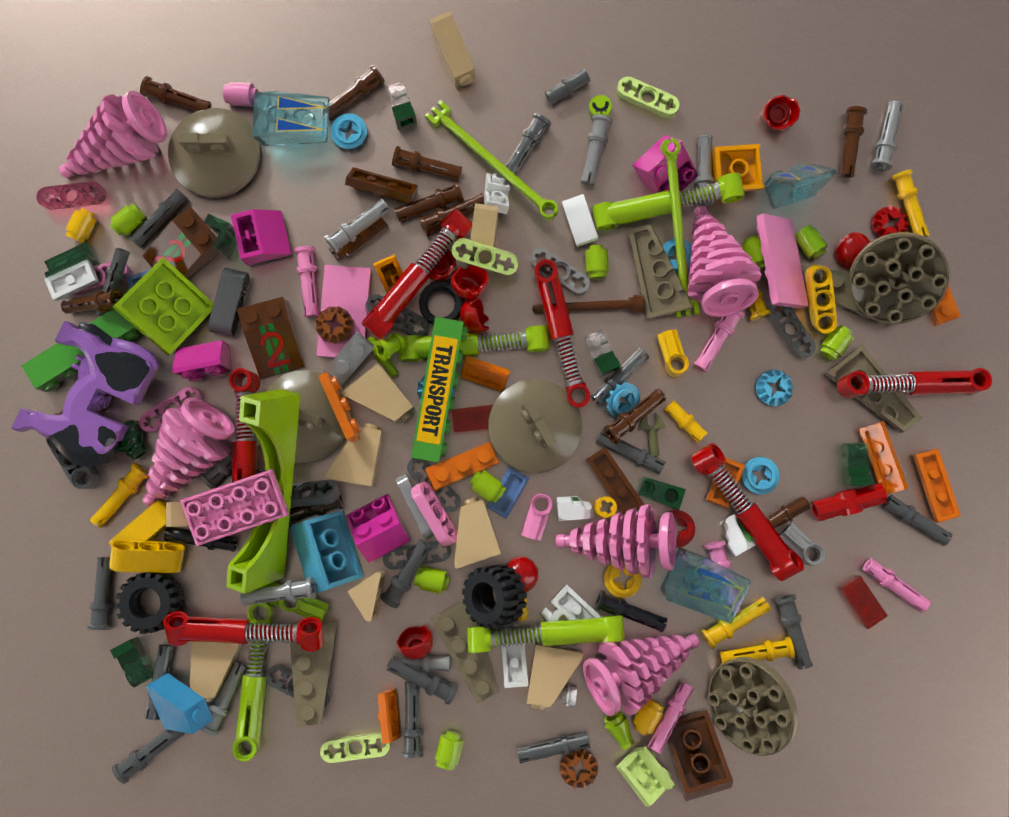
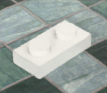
M87 259L44 279L52 299L57 302L99 282L91 262Z

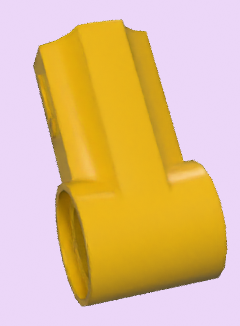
M677 330L664 331L657 335V339L665 361V371L670 377L679 378L687 370L689 361L684 355ZM679 361L683 368L675 370L672 368L671 362Z

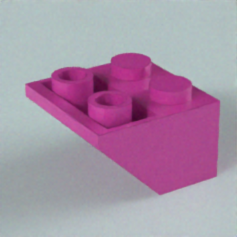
M664 135L633 164L641 182L653 194L667 190L670 193L667 161L660 151L661 143L668 138L670 141V138H672ZM678 140L681 149L677 155L676 162L679 191L681 192L698 176V173L682 141ZM670 143L668 145V150L670 152H673L675 150V145L673 143Z
M252 209L231 215L240 258L247 266L292 255L282 211Z
M220 340L176 349L172 367L173 373L181 376L182 379H189V382L201 381L203 376L212 375V377L226 376V372L233 371L229 344Z
M388 493L346 515L356 546L368 563L411 541Z

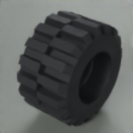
M498 564L477 568L468 575L469 579H466L464 582L465 589H462V594L464 595L462 601L463 605H466V613L471 615L470 619L472 622L477 621V626L490 629L516 622L518 617H521L524 613L522 609L526 608L527 604L524 601L527 598V592H524L526 586L524 582H521V575L519 573L515 574L516 570L514 568H508V565ZM493 590L496 595V603L493 598Z
M140 573L126 580L128 583L122 584L119 588L122 592L116 595L119 603L115 604V609L120 610V613L117 614L118 619L123 618L125 621L122 624L125 627L131 626L130 631H139V634L163 630V621L168 614L176 611L182 612L179 607L184 606L185 600L180 599L184 592L183 590H178V587L181 586L179 582H173L174 577L171 575L165 576V573ZM147 588L153 589L160 598V608L154 616L148 615L141 606V596Z

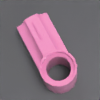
M539 493L532 498L522 536L541 541L552 508V501L548 495ZM540 497L548 501V507L543 511L535 507V501Z

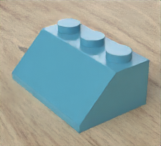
M343 510L304 520L290 526L305 579L307 580L308 577L314 578L316 593L364 577Z

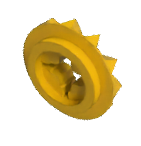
M611 563L604 574V583L608 591L614 596L622 598L634 595L642 583L640 570L637 575L628 573L626 566H624L622 570L624 575L633 576L626 580L624 589L621 582L613 581V579L620 576V570L613 567Z

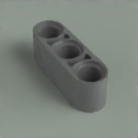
M230 268L223 269L209 319L208 328L210 332L231 337L235 336L240 320L237 309L243 307L250 277L248 272Z
M46 438L47 445L74 487L78 489H94L100 484L101 476L95 466L86 467L72 464L59 451L52 440ZM87 473L89 481L87 484H84L83 476Z

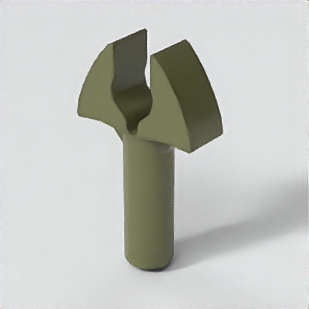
M654 413L655 425L651 428L646 416L640 422L639 431L645 430L648 433L650 454L658 457L657 432L659 429H664L665 424L661 417Z

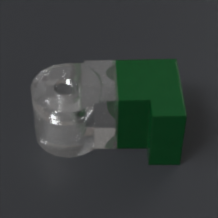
M403 81L386 86V92L398 130L417 124L415 112L407 96Z
M602 330L584 337L585 344L599 377L620 368L619 360L615 357Z

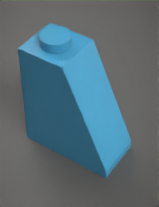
M169 673L146 685L164 729L194 734L213 721L205 699Z

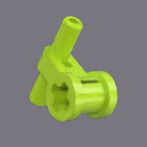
M394 332L385 340L380 339L376 341L374 337L368 338L367 340L374 344L372 351L375 354L374 358L376 361L383 365L391 378L397 376L398 371L390 361V358L394 353H401L406 349L403 337L399 333Z

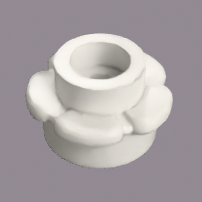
M568 684V687L562 690V703H566V708H569V706L576 707L577 687Z

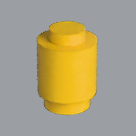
M82 207L80 211L74 210L65 228L67 230L65 235L80 243H84L85 239L89 238L97 222L93 218L95 214Z
M650 699L642 706L632 720V723L635 724L634 729L644 736H647L648 733L654 734L664 715L662 711L665 707L657 701Z

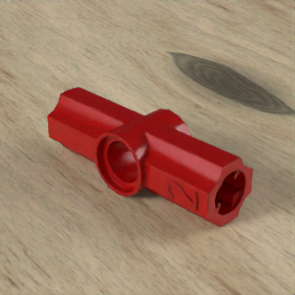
M878 483L860 489L844 490L835 493L834 496L811 502V509L817 521H824L840 515H853L862 512L863 509L887 503L888 496L882 484Z

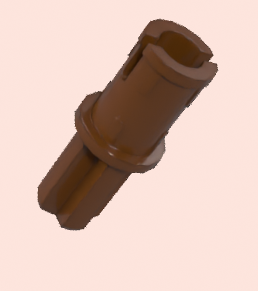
M801 497L787 506L782 505L780 510L766 518L774 528H777L788 521L793 522V518L810 509V504L805 497Z

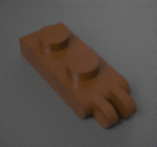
M382 217L360 232L356 236V241H350L339 249L341 251L335 255L337 261L345 256L347 259L354 256L389 229L388 224ZM332 248L329 249L332 254L335 253Z

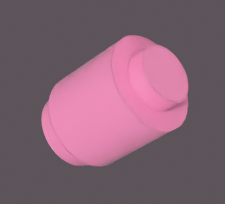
M230 82L229 85L225 84L223 87V99L225 103H230L231 106L254 107L255 103L259 100V91L253 83Z

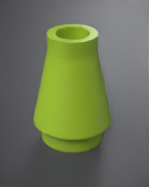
M621 711L613 716L607 715L604 719L606 723L605 728L618 742L621 749L625 750L632 747L634 740L632 739L626 715L622 714Z

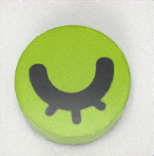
M597 95L591 99L589 104L591 116L595 114L609 116L611 113L612 103L608 97Z

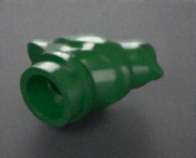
M127 420L124 423L129 428L123 440L118 441L114 454L126 452L127 457L135 461L149 450L146 447V443L142 441L143 433L139 429L138 420Z

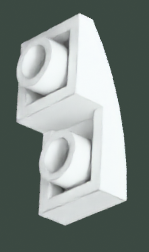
M487 173L484 205L498 206L499 213L507 214L509 209L508 194L510 183L500 173Z
M584 194L562 201L576 246L579 247L599 240Z

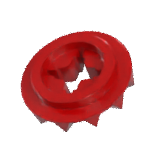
M892 205L881 208L875 213L872 220L874 233L877 237H881L891 233L908 232L910 225L907 219L908 214H904L901 208H895ZM889 219L891 221L898 220L894 227H884L889 222Z
M669 511L673 513L674 520L676 518L678 526L686 527V529L678 531L676 548L684 547L694 538L695 523L692 517L684 511Z

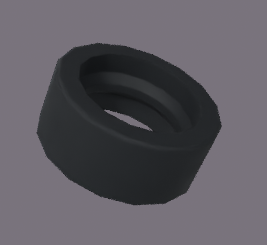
M436 281L427 285L419 298V307L423 317L434 326L435 316L428 309V299L437 291H446L454 298L455 305L453 311L448 316L442 318L458 320L463 301L453 290L451 283Z

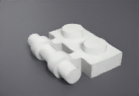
M567 584L551 600V603L557 609L552 613L545 607L540 612V615L546 620L545 622L560 621L559 618L563 614L569 620L601 617Z

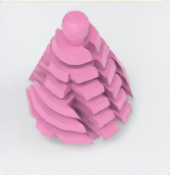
M129 91L123 97L115 96L114 94L104 96L102 103L97 107L91 120L86 124V130H82L80 139H77L73 150H70L67 154L66 159L68 162L59 167L60 174L65 178H70L75 173L78 175L88 174L89 172L97 173L102 171V169L127 166V163L133 164L158 156L154 154L159 152L157 143L165 141L168 136L163 118L152 103L136 91Z
M706 206L696 207L694 209L696 219L695 223H693L694 234H692L693 245L690 260L688 296L697 302H701L704 313L709 316L721 317L738 313L756 301L759 295L756 282H759L762 276L760 273L761 269L751 260V256L742 249V246L734 237L727 234L724 225L720 224L714 215L708 213Z
M192 397L186 398L180 409H166L162 418L163 424L159 429L156 452L152 457L154 464L148 474L150 476L146 484L148 492L143 498V503L146 506L150 507L159 501V498L166 499L173 491L179 490L185 483H189L196 476L208 470L207 468L214 466L218 461L229 456L231 449L226 439L232 436L235 427L229 417L220 409L206 401Z
M647 504L641 506L639 512H636L637 508L627 510L625 517L621 515L622 512L614 514L611 523L609 518L599 520L597 532H595L596 526L594 522L586 523L582 535L580 527L572 529L570 535L558 534L555 543L558 548L572 547V553L581 555L582 549H584L587 559L594 560L597 555L600 563L610 564L611 561L613 567L621 571L624 569V566H626L628 573L637 575L640 570L642 577L650 579L655 573L656 548L659 549V557L663 569L667 571L674 570L676 562L674 515L672 512H666L661 515L659 534H656L654 510L651 509L652 505Z
M690 634L685 639L681 635H672L669 638L666 636L657 637L656 639L651 637L644 638V642L641 639H630L628 641L601 643L596 651L602 655L596 656L597 659L590 658L583 663L585 681L594 701L606 715H615L620 711L621 707H623L624 712L628 715H635L653 697L650 694L658 693L661 689L659 686L664 684L672 676V673L681 668V662H685L690 656L689 650L699 647L700 640L697 635Z

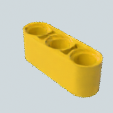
M812 265L805 272L810 323L815 330L822 333H831L837 326L832 273L825 266ZM817 270H821L823 277L820 281L815 282L814 274ZM824 293L825 301L823 304L818 305L816 301L817 296ZM827 316L828 323L825 327L821 328L819 321L822 317Z
M161 499L140 514L109 541L110 547L112 548V543L118 540L153 541L166 529L165 501Z
M118 540L112 543L109 568L117 572L177 573L182 568L185 546L178 542Z

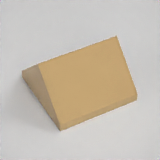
M386 570L374 573L347 591L364 619L368 622L373 621L377 617Z

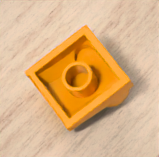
M760 144L714 147L712 152V172L715 182L723 175L740 173L744 192L763 190Z

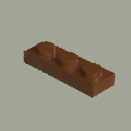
M354 167L350 170L345 180V185L353 187L355 190H365L377 196L394 198L402 203H411L418 188L416 184Z
M606 447L585 460L609 496L615 500L617 508L624 517L627 510L633 508L639 510L641 506L645 505Z

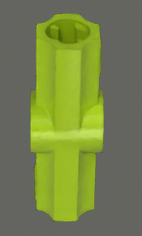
M273 582L261 588L279 586L282 584L278 582ZM309 597L297 599V604L294 607L290 606L287 600L269 602L281 607L286 612H293L305 618L315 617L321 622L326 616L329 603L317 598L309 599Z

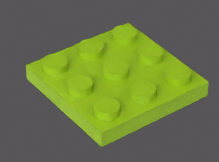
M163 257L112 308L169 356L212 312L214 303Z

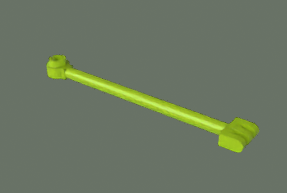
M440 100L437 103L442 111H439L436 107L431 109V112L436 116L435 118L429 113L425 115L427 121L435 128L441 123L445 125L538 207L540 215L544 220H553L558 215L556 202L540 197L448 116L452 113L451 108ZM552 210L553 214L547 215L545 212Z
M668 138L661 143L660 151L667 161L678 276L688 295L689 281L676 162L681 147L678 140L670 138L669 141ZM670 143H673L675 145V150L673 152H670L668 150V145ZM690 299L694 307L692 308L693 314L699 315V303L694 299ZM690 309L684 310L685 317L690 316ZM681 311L675 313L676 318L681 317Z

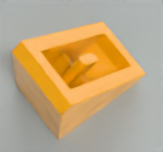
M394 254L373 263L387 293L403 274L397 258Z

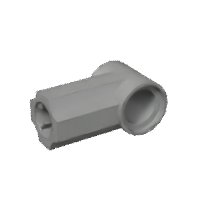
M790 523L779 534L789 549L794 550L800 556L803 564L809 566L819 565L825 560L826 553L823 547L815 544L793 523ZM810 548L816 552V559L814 561L809 560L807 557V552Z

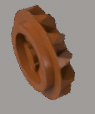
M337 306L328 307L324 311H320V315L316 319V331L324 341L340 343L345 341L352 333L353 319L347 310ZM336 317L337 322L344 327H335L332 332L331 326L326 322H333Z
M576 750L570 752L569 755L563 756L560 762V773L565 783L574 789L586 788V786L594 783L598 775V763L594 755L588 750ZM582 759L583 768L587 771L581 772L578 778H576V771L572 767L578 766Z

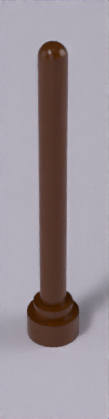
M642 294L628 297V300L566 303L568 312L629 309L633 313H643L644 309ZM535 304L532 307L534 313H544L542 304Z

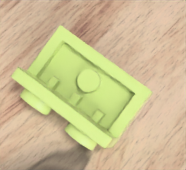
M645 746L634 748L616 766L646 807H650L665 790L675 787L670 773L661 767L656 760L654 752Z

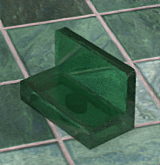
M207 214L204 223L218 235L213 247L225 258L230 259L237 246L233 226L222 219Z
M84 242L44 261L48 268V271L44 274L48 278L86 259L91 262L92 266H96L99 263L91 245L88 242Z

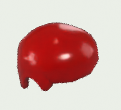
M786 95L771 98L764 106L763 111L766 125L776 131L791 128L799 119L801 110L798 101Z
M852 232L842 237L834 246V256L837 263L843 268L851 269L855 258L865 246L871 243L870 240L859 232Z
M447 249V252H444L445 255H442V258H439L440 261H436L437 264H434L435 267L432 268V271H429L428 276L430 280L445 281L454 275L457 266L456 259L449 249Z
M472 264L466 269L459 267L451 279L453 290L458 296L466 299H475L481 296L489 282L487 271L482 267Z
M479 298L467 299L460 310V319L464 322L463 326L467 327V330L470 332H485L489 330L488 326H484L489 317L484 314L482 301Z
M520 556L511 559L506 565H508V568H514L516 570L515 574L519 573L521 575V582H524L526 586L524 592H529L534 588L539 579L536 564L527 557Z
M425 625L422 627L414 626L406 628L399 635L396 643L404 657L415 660L423 658L430 652L433 646V637L431 631Z

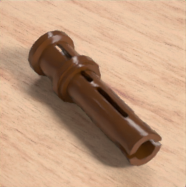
M371 65L369 71L361 77L357 76L354 84L325 105V108H321V110L331 120L360 96L369 95L371 89L379 83L383 84L385 80L377 68Z
M145 76L140 85V94L144 97L151 96L157 98L161 103L171 102L196 112L212 107L210 101L175 90L169 83L164 82L162 84L156 82L149 76Z
M862 106L846 108L848 116L846 126L843 127L846 137L839 173L840 177L853 178L855 176L859 139L864 133L863 120L864 115L867 114V109Z
M396 146L393 154L392 166L394 167L399 165L410 168L413 172L422 170L458 181L460 179L462 166L423 157L418 151L414 153L402 150L400 146ZM430 165H433V166H436V167H440V168H444V169H447V170L435 168V167H432V166H430Z
M454 182L453 186L442 190L438 188L430 196L394 208L399 222L438 207L445 209L447 205L459 200L463 202L464 198L458 182Z
M483 193L446 210L437 209L436 213L425 218L419 217L418 219L425 235L428 237L431 232L442 228V222L455 208L461 210L460 212L464 216L473 213L475 203L484 204Z
M113 289L108 293L98 291L93 296L64 299L61 302V309L66 314L90 310L106 312L109 309L115 310L112 307L124 294L119 289Z
M658 388L655 389L627 413H621L615 422L611 425H606L603 430L607 438L611 442L618 444L622 436L627 432L634 431L636 424L666 401L663 391Z

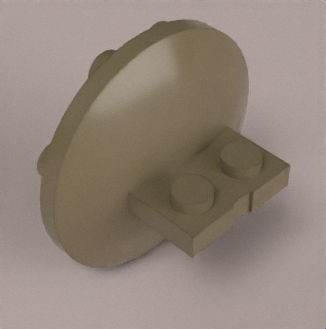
M207 108L187 116L174 130L168 147L169 164L176 179L192 193L207 198L226 197L244 188L254 177L261 155L259 140L251 125L239 114L222 108Z
M910 232L887 234L869 243L859 252L849 273V290L855 305L867 317L887 324L907 323L928 314L941 301L949 283V266L940 248L930 239Z
M299 370L284 374L274 380L265 390L266 392L284 389L301 394L295 463L320 461L333 454L345 440L344 433L319 380L318 375L322 373L310 370ZM340 389L339 392L343 398L345 396L341 393L343 390Z
M541 379L523 380L508 387L494 402L488 420L489 437L496 453L511 467L530 473L546 472L566 462L576 450L582 431L579 409L568 402L567 392L560 386Z
M750 657L730 659L714 671L709 683L707 699L716 727L734 745L749 754L768 756L780 752L791 743L798 727V710L789 686L778 672L766 663Z

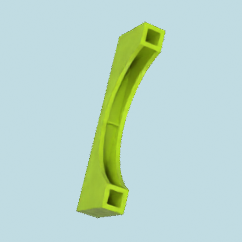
M284 389L241 396L239 421L247 425L258 438L264 454L266 471L274 469L289 512L288 516L254 527L242 549L228 564L226 587L243 594L284 578L301 394Z

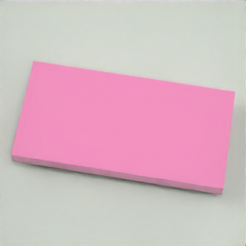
M764 213L756 216L757 232L760 235L761 254L764 257L765 276L768 279L769 298L772 305L800 309L808 307L793 220Z
M325 265L321 311L328 307L337 306L347 310L353 319V330L351 335L340 343L326 342L318 334L317 357L335 358L357 331L366 338V328L361 323L368 315L365 310V303L370 295L371 268ZM336 317L333 322H326L331 326L332 332L335 327H344L337 322Z
M274 469L180 500L196 546L289 515Z

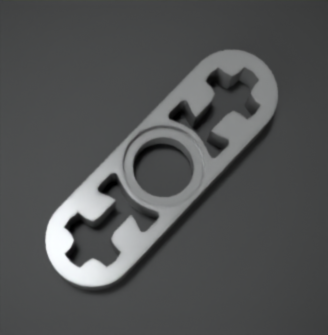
M538 248L532 252L530 263L534 269L537 264L535 256L540 257L544 255L545 259L553 260L556 266H562L566 269V275L560 278L563 288L574 295H583L587 292L590 281L584 273L544 248ZM547 267L540 269L539 272L546 277H550L553 273L551 269L547 271ZM570 272L573 273V280L577 282L580 279L583 280L582 285L584 286V288L579 287L578 289H576L575 283L571 280H569L568 284L565 283V281L569 278Z
M404 474L396 478V482L422 535L427 540L434 536L413 500L411 495L413 485L408 475Z

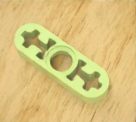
M623 77L618 83L617 94L621 99L663 118L674 117L679 109L680 103L677 97L633 77ZM627 84L631 86V90L628 93L624 91V87ZM638 88L641 89L639 91L638 97H635ZM647 92L651 93L654 96V101L647 103L642 99V95ZM658 98H661L658 107L655 106L657 104ZM668 103H671L672 106H671L670 110H669V111L666 110V109H665L666 105H667Z
M466 238L458 239L452 247L454 258L468 264L505 275L513 274L518 268L519 261L517 256L502 249ZM465 244L467 250L473 251L474 247L478 249L474 259H471V253L465 252L464 256H462L457 247ZM483 250H487L492 254V260L488 263H483L479 259V253ZM496 253L500 254L499 260L506 261L507 258H511V263L514 266L505 269V264L498 262L497 266H493L496 260Z
M381 732L330 738L322 745L320 755L328 763L382 757L388 753L391 743H386L382 750H379L378 746L370 747V752L367 753L366 739H369V744H375L378 738L382 742ZM353 741L360 742L363 747L362 752L359 754L352 753L349 749L350 743ZM342 742H345V756H343V750L337 751L334 756H331L330 752H326L330 744L333 745L334 749L342 748Z

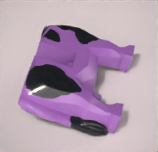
M64 321L55 338V342L66 346H75L85 355H76V359L81 361L80 365L72 364V368L78 370V380L68 391L63 413L61 415H52L42 411L22 408L11 429L19 432L35 430L43 437L52 440L59 451L73 464L86 467L102 466L110 463L118 441L123 440L129 426L96 411H100L101 408L105 409L111 400V396L108 394L131 404L140 405L155 372L158 371L159 362L151 351L138 344L112 338L95 324L81 322L77 326Z

